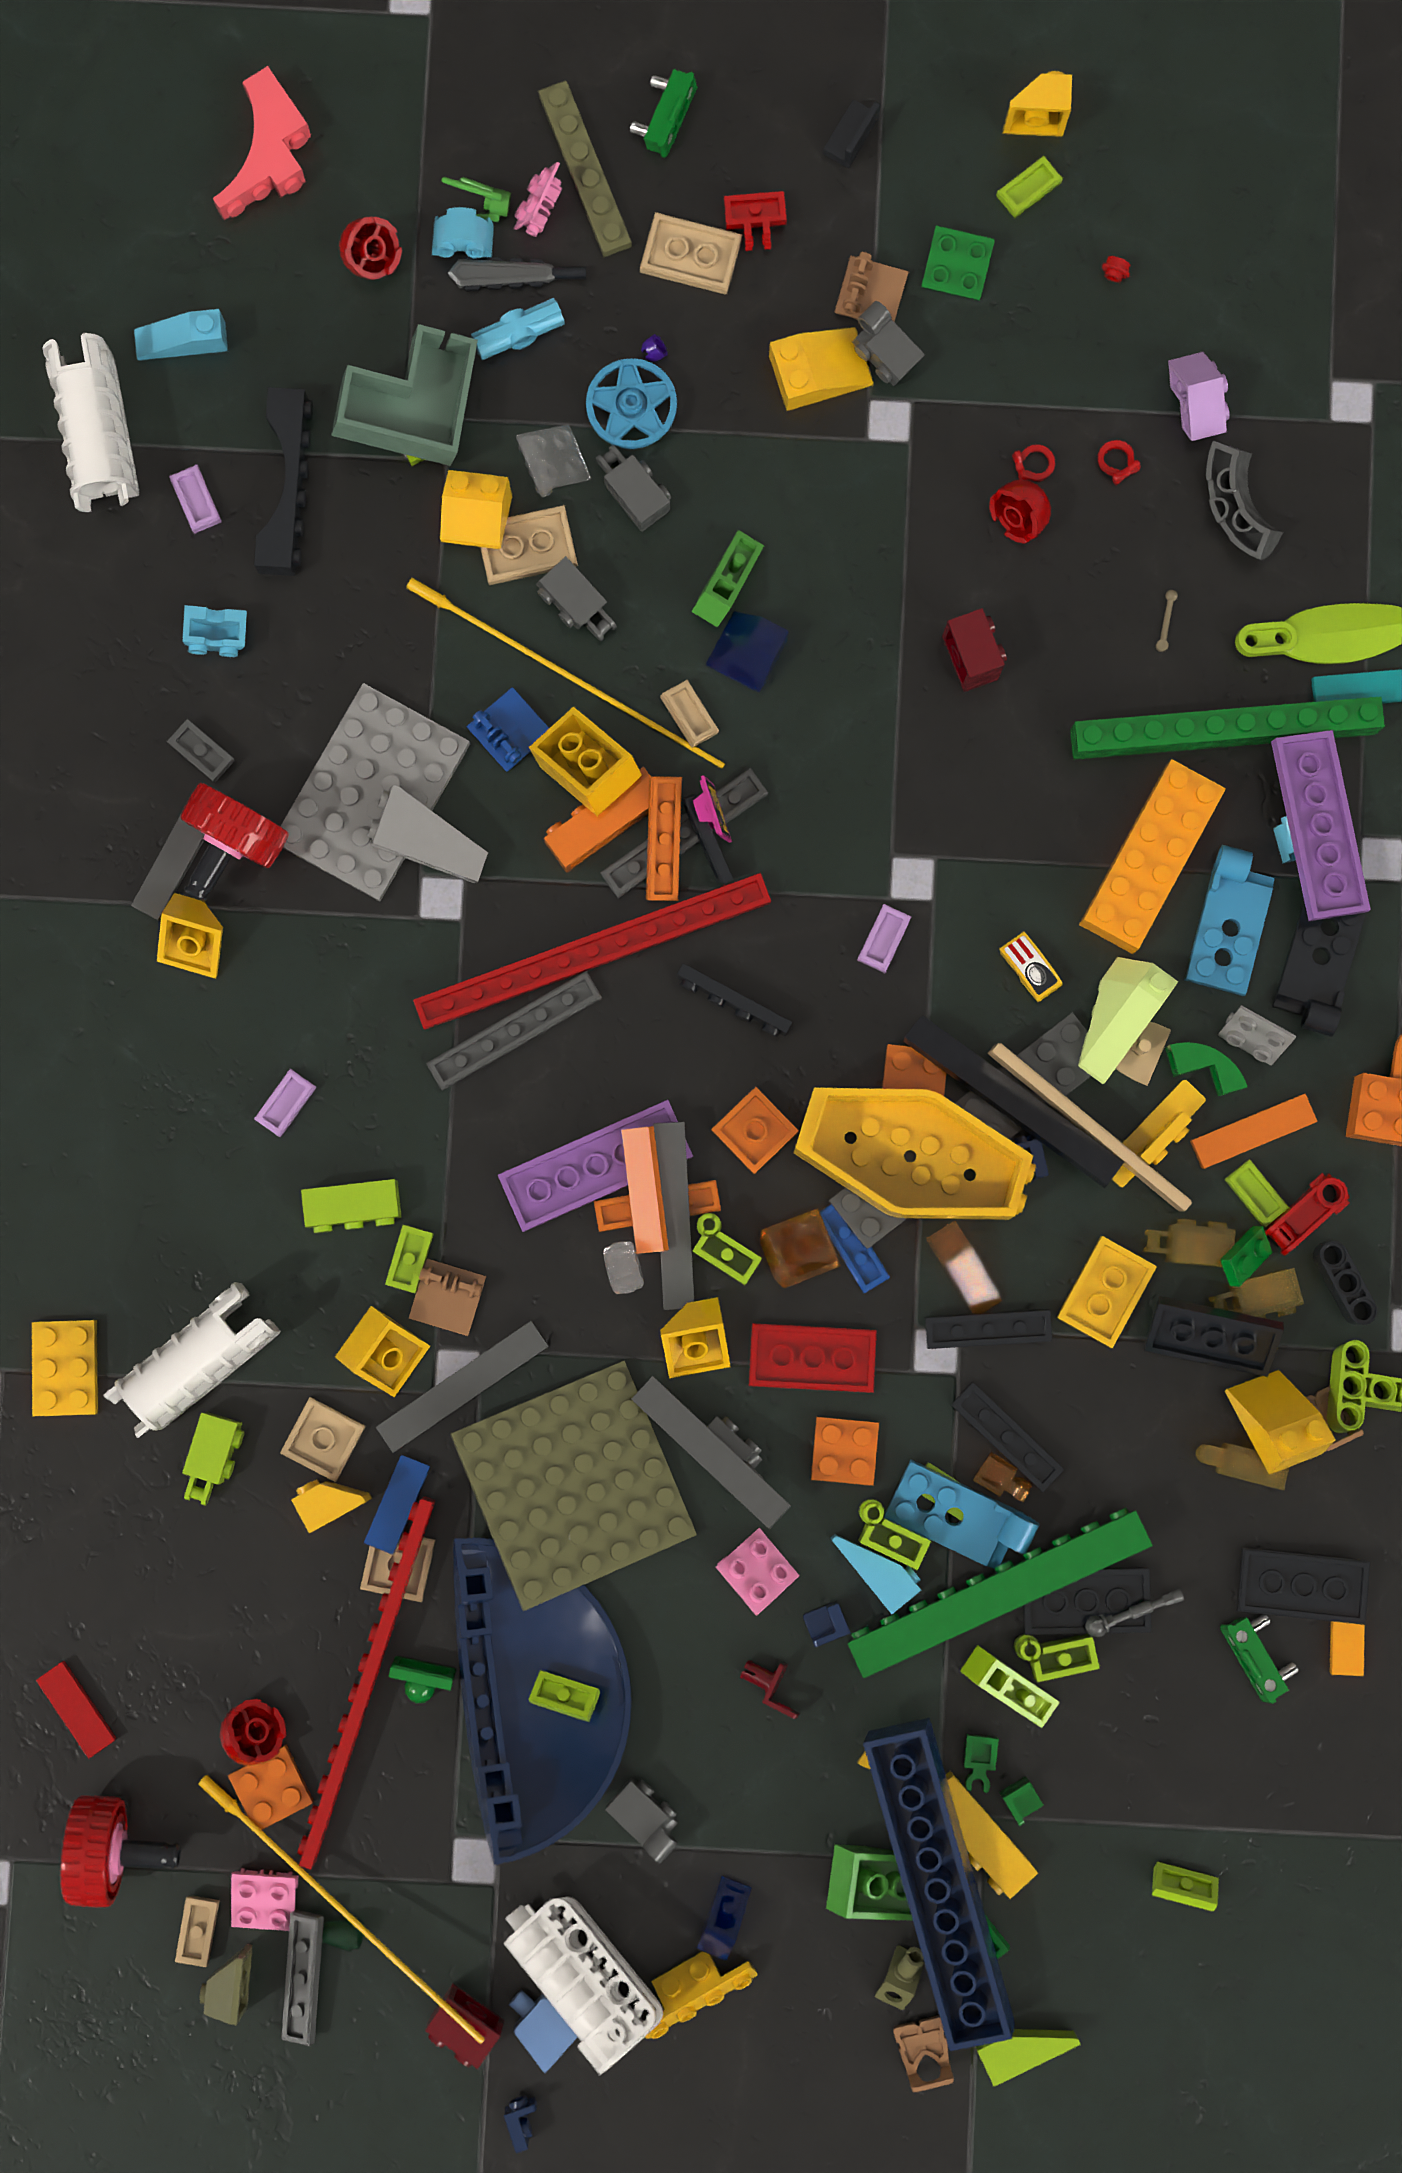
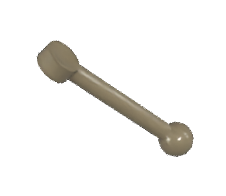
M1174 590L1166 592V599L1168 601L1161 637L1156 643V650L1158 652H1165L1168 649L1166 638L1173 602L1178 597L1177 592Z

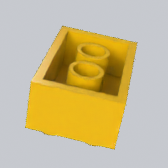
M574 706L529 746L540 768L596 816L600 815L642 776L633 756Z

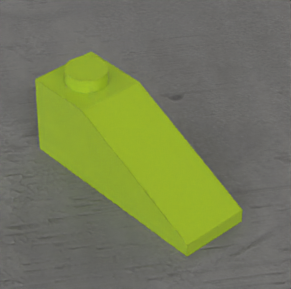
M977 1645L960 1670L979 1687L1041 1728H1043L1060 1703L979 1645Z
M1014 2029L1011 2040L975 2047L995 2087L1081 2044L1074 2031Z

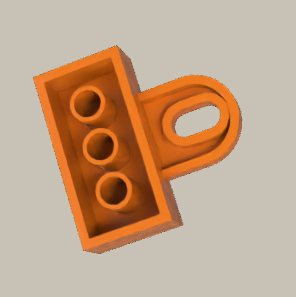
M1402 1034L1398 1037L1394 1047L1390 1077L1368 1073L1354 1076L1346 1137L1402 1146Z

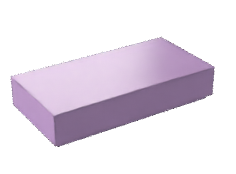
M198 465L169 476L194 534L222 522Z
M883 904L858 957V961L885 973L911 916Z
M290 1069L254 1119L281 1138L317 1087Z

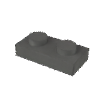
M188 719L167 741L169 745L214 783L235 761L233 757Z

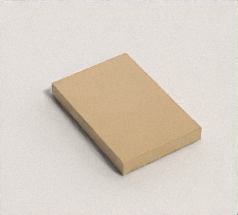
M655 212L640 266V273L727 295L742 241V234Z
M565 505L508 517L501 549L481 547L489 585L548 573L565 556L575 567L578 566Z

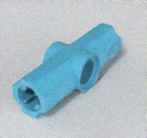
M552 298L527 310L521 308L511 310L504 314L499 322L476 331L471 336L473 339L478 340L476 350L481 359L484 360L511 347L515 350L524 348L533 343L537 336L562 326L565 322L558 303Z

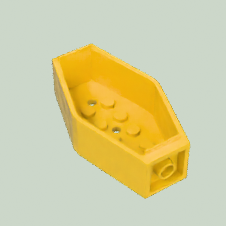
M814 1088L794 1150V1154L883 1213L896 1218L1009 1220L1015 1217L1016 1214L1022 1213L1027 1198L1026 1194H1022L1023 1188L1028 1182L1031 1183L1036 1165L1031 1163L1033 1159L1032 1154L941 1094L927 1089ZM853 1132L857 1138L856 1142L853 1144L847 1143L844 1139L845 1134ZM910 1150L916 1154L914 1162H907L905 1160L904 1154L906 1151ZM965 1170H974L976 1177L973 1181H968L964 1178Z

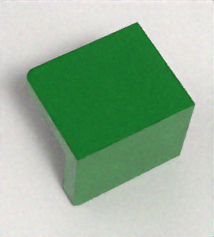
M1026 1776L999 1792L1019 1826L1025 1823L1024 1817L1044 1806Z

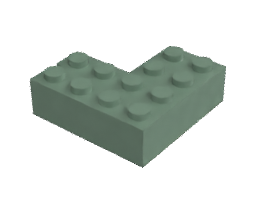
M418 324L411 342L405 380L347 365L341 382L331 436L451 466L458 452L478 340L451 333L444 350H441L439 347L444 338L445 331Z

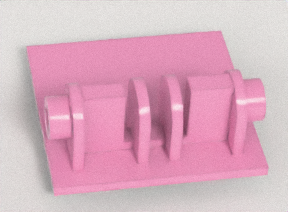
M556 162L550 168L545 167L539 176L535 174L527 188V191L531 193L527 201H523L515 214V217L518 219L514 227L515 230L524 225L527 227L526 232L536 237L538 233H542L548 219L547 217L551 214L548 209H553L554 203L562 190L560 187L561 181L554 177L560 165L559 162Z
M760 1528L752 1533L732 1553L724 1557L716 1566L718 1571L756 1616L799 1577V1574Z
M241 1868V1871L232 1872L231 1927L289 1931L290 1912L295 1911V1890L298 1887L299 1876L293 1875L291 1871L288 1873L277 1872L274 1875V1870H270L269 1874L266 1875L262 1869H260L259 1874L258 1871L245 1870V1868Z

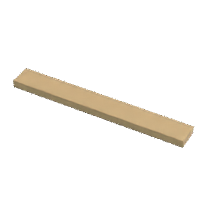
M998 1043L994 1045L987 1053L1073 1125L1123 1160L1124 1167L1176 1210L1186 1211L1192 1204V1200L1003 1044Z

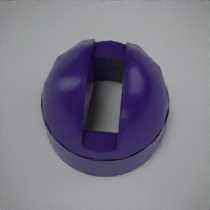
M653 334L642 344L641 352H647L648 355L645 359L650 362L659 361L668 354L665 344L656 334Z

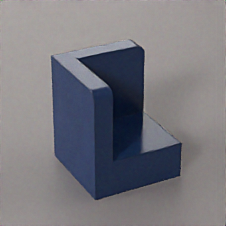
M837 1601L803 1615L815 1647L850 1634Z

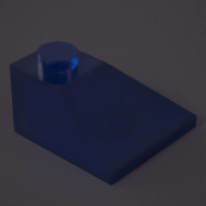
M734 611L706 662V666L760 693L788 641L789 631L763 617Z

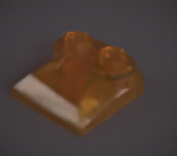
M818 1208L761 1230V1247L774 1279L783 1288L790 1287L841 1266Z

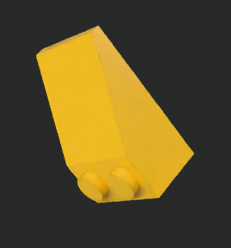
M855 327L800 333L770 342L769 357L787 411L873 385L867 362L856 353L854 349L856 346L852 343L858 336Z
M1280 1370L1269 1373L1268 1377L1261 1376L1225 1390L1230 1403L1269 1475L1322 1455L1335 1441L1321 1413Z

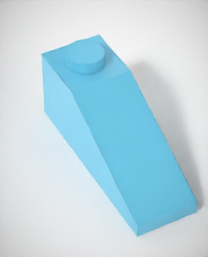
M219 309L187 312L134 329L138 360L228 351L226 325Z
M837 1534L830 1537L891 1614L921 1591L917 1586L921 1579L910 1566L904 1569L898 1562Z

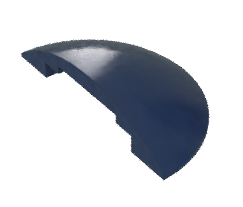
M458 1538L454 1539L453 1548L454 1598L463 1707L482 1821L493 1865H498L524 1858L552 1845L573 1830L599 1802L616 1773L627 1742L631 1715L630 1678L619 1637L600 1603L585 1585L522 1611L494 1540ZM540 1670L599 1689L600 1695L589 1722L532 1704L529 1701Z

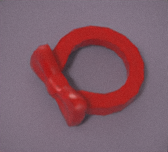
M1112 440L1105 443L1099 450L1098 465L1106 474L1113 476L1112 480L1115 485L1122 482L1125 477H1129L1140 470V461L1134 460V452L1126 442ZM1112 449L1123 450L1128 456V466L1123 470L1109 467L1104 461L1105 454Z
M1031 445L1021 453L1020 451H1015L1012 454L1019 480L1043 481L1054 470L1055 457L1045 446ZM1040 452L1047 457L1048 468L1045 472L1036 474L1025 470L1022 462L1030 453Z

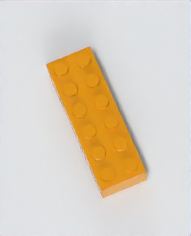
M1171 759L1159 777L1079 925L1134 954L1140 948L1226 788Z

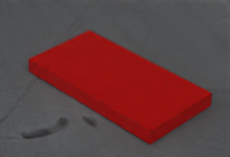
M752 1323L749 1386L874 1393L877 1330Z

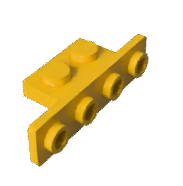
M1182 1080L1122 1143L1148 1165L1151 1163L1157 1165L1168 1154L1165 1148L1173 1140L1178 1143L1189 1132L1186 1126L1192 1121L1190 1117L1206 1101L1205 1097L1187 1080ZM1122 1165L1112 1180L1119 1187H1124L1135 1175Z
M706 1949L651 1981L665 2010H663L661 2022L645 2037L647 2039L659 2038L669 2031L668 2027L677 2022H686L692 2019L697 2014L696 2011L704 2006L718 2004L728 1992L747 1987L751 1984L752 1978L758 1975L755 1968L749 1962H746L721 1977L710 1952Z

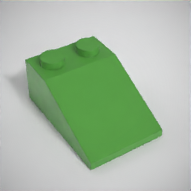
M835 1844L826 1909L849 1919L913 1921L893 1850Z

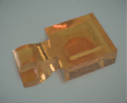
M990 1452L973 1479L999 1497L1005 1490L1021 1502H1024L1027 1498L1032 1484L1026 1479L1014 1476L1018 1468Z

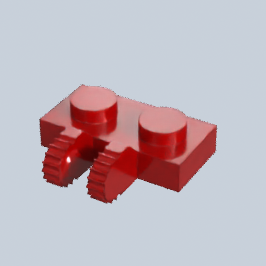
M784 191L724 196L726 230L744 228L745 250L752 251L754 242L751 228L762 227V245L764 249H771L770 226L786 225Z

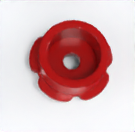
M1109 256L1106 263H1103L1101 266L1105 272V278L1113 282H1121L1122 279L1130 276L1128 271L1131 265L1122 258Z

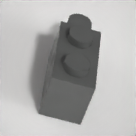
M611 445L609 447L610 451L603 456L598 455L595 457L600 467L606 473L604 476L605 487L640 531L643 532L670 511L669 499H671V495L663 484L657 485L650 477L653 473L643 460L638 462L634 455L625 459L614 445ZM617 461L619 465L612 470L610 465Z
M566 556L536 584L540 588L537 591L539 596L548 605L553 603L561 611L558 616L569 628L574 625L578 630L584 624L599 641H602L605 638L603 635L608 630H614L617 627L614 621L602 609L607 601ZM595 613L602 619L596 626L589 620Z

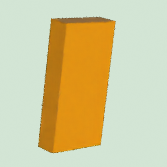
M1331 1621L1330 1674L1364 1676L1365 1625Z

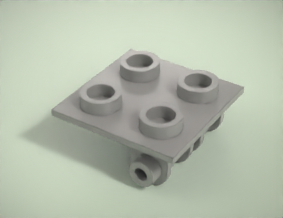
M1240 1006L1235 1013L1231 1012L1225 1022L1226 1025L1217 1035L1226 1040L1230 1045L1239 1047L1253 1055L1257 1060L1266 1062L1271 1066L1296 1038L1294 1034L1243 1006Z

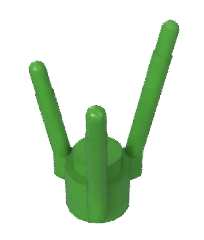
M447 177L442 178V182L485 196L484 209L489 210V213L476 214V216L484 220L489 217L494 222H499L500 216H508L511 192L496 189L466 177H462L461 181Z

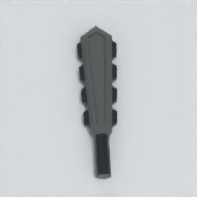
M466 256L455 263L448 272V275L459 288H464L466 291H479L481 287H487L489 290H498L505 285H509L511 289L522 288L524 284H530L534 288L542 287L544 283H549L555 279H586V267H554L544 263L541 259H532L528 263L523 262L521 258H511L507 262L502 261L498 257L480 260V258Z

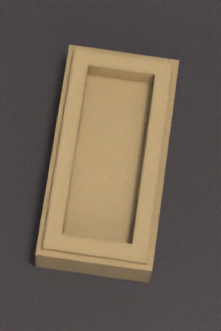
M688 680L661 694L660 698L691 748L718 734L717 726Z

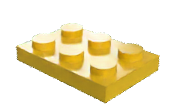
M1100 1236L1056 1318L1109 1348H1113L1157 1266L1104 1236Z
M97 1320L32 1322V1416L98 1414Z

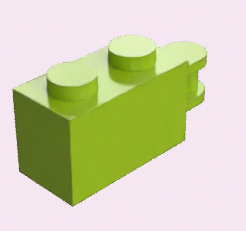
M209 1412L201 1413L182 1474L190 1476L184 1496L185 1500L193 1498L201 1501V1504L206 1506L214 1483L221 1484L224 1483L225 1479H230L235 1465V1461H232L231 1457L234 1448H240L244 1437V1431L240 1430L242 1422ZM197 1479L207 1481L205 1489L196 1486Z

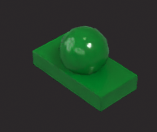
M395 1656L390 1667L389 1677L406 1681L405 1694L410 1701L425 1703L433 1697L435 1687L451 1691L457 1670L447 1666Z

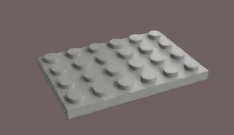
M363 683L280 826L289 833L283 849L380 902L405 859L371 846L372 838L367 836L373 819L379 821L382 809L378 807V803L383 790L389 791L392 785L398 786L432 811L470 746V741Z

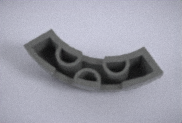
M1212 441L1206 468V480L1208 481L1210 493L1209 503L1217 523L1221 524L1224 531L1230 537L1229 539L1247 554L1263 560L1273 552L1283 532L1269 525L1259 515L1251 500L1247 477L1252 453Z

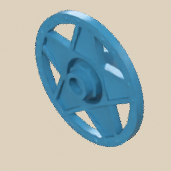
M622 359L607 365L594 377L588 388L586 409L593 429L601 438L617 447L636 449L657 442L668 432L676 416L677 397L670 378L658 366L641 359ZM637 367L651 371L662 381L643 384ZM619 369L617 386L597 387L605 376ZM670 397V411L664 425H662L655 408ZM593 405L610 413L606 430L601 427L595 418ZM633 427L649 436L636 441L621 440Z

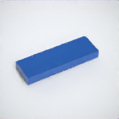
M832 1204L815 1214L863 1293L868 1292L890 1278L873 1248L866 1249Z
M400 1456L364 1544L391 1555L395 1554L408 1523L412 1505L418 1499L431 1468L430 1466L406 1456Z

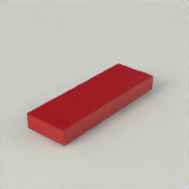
M62 1661L36 1680L88 1759L117 1739L65 1661Z

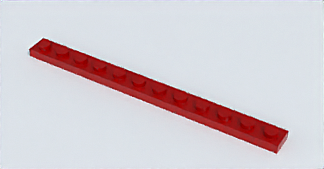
M758 873L419 997L413 1001L423 1029L426 1030L771 903V899L762 875Z
M423 1496L419 1503L414 1501L408 1520L413 1521L410 1532H404L398 1550L403 1551L400 1562H394L388 1580L393 1583L390 1592L383 1593L378 1607V1611L383 1612L380 1623L374 1622L368 1637V1641L373 1642L370 1653H364L359 1664L358 1671L363 1673L360 1683H354L349 1694L348 1702L353 1704L349 1715L343 1714L338 1728V1732L342 1733L339 1745L333 1744L328 1758V1763H331L332 1767L329 1776L323 1775L317 1792L322 1794L319 1806L313 1805L307 1824L312 1825L309 1837L303 1835L297 1854L302 1855L299 1866L312 1869L316 1863L436 1501L435 1499Z

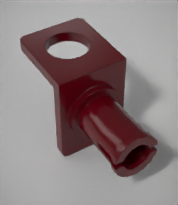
M748 1660L744 1668L755 1673V1675L745 1670L742 1671L740 1678L765 1690L764 1693L766 1695L762 1703L794 1719L798 1718L800 1712L773 1699L788 1664L780 1663L777 1671L771 1672Z

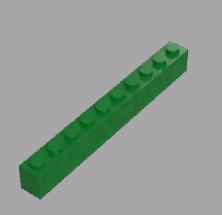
M1382 696L1076 721L1070 732L1074 760L1268 744L1275 738L1333 730L1334 738L1376 735L1385 727Z
M1127 1507L1110 1514L1111 1521L1100 1525L1097 1520L1081 1527L1083 1533L1072 1539L1069 1534L1061 1536L1052 1541L1054 1547L1042 1551L1041 1547L1035 1548L1023 1554L1025 1560L1014 1565L1012 1560L996 1566V1573L987 1578L984 1577L983 1573L966 1580L968 1586L956 1591L954 1586L937 1594L939 1598L937 1601L927 1604L926 1600H922L909 1606L910 1613L900 1618L897 1613L881 1619L882 1626L870 1631L869 1626H866L851 1633L853 1639L849 1640L847 1644L863 1679L1153 1546L1136 1510L1129 1512Z

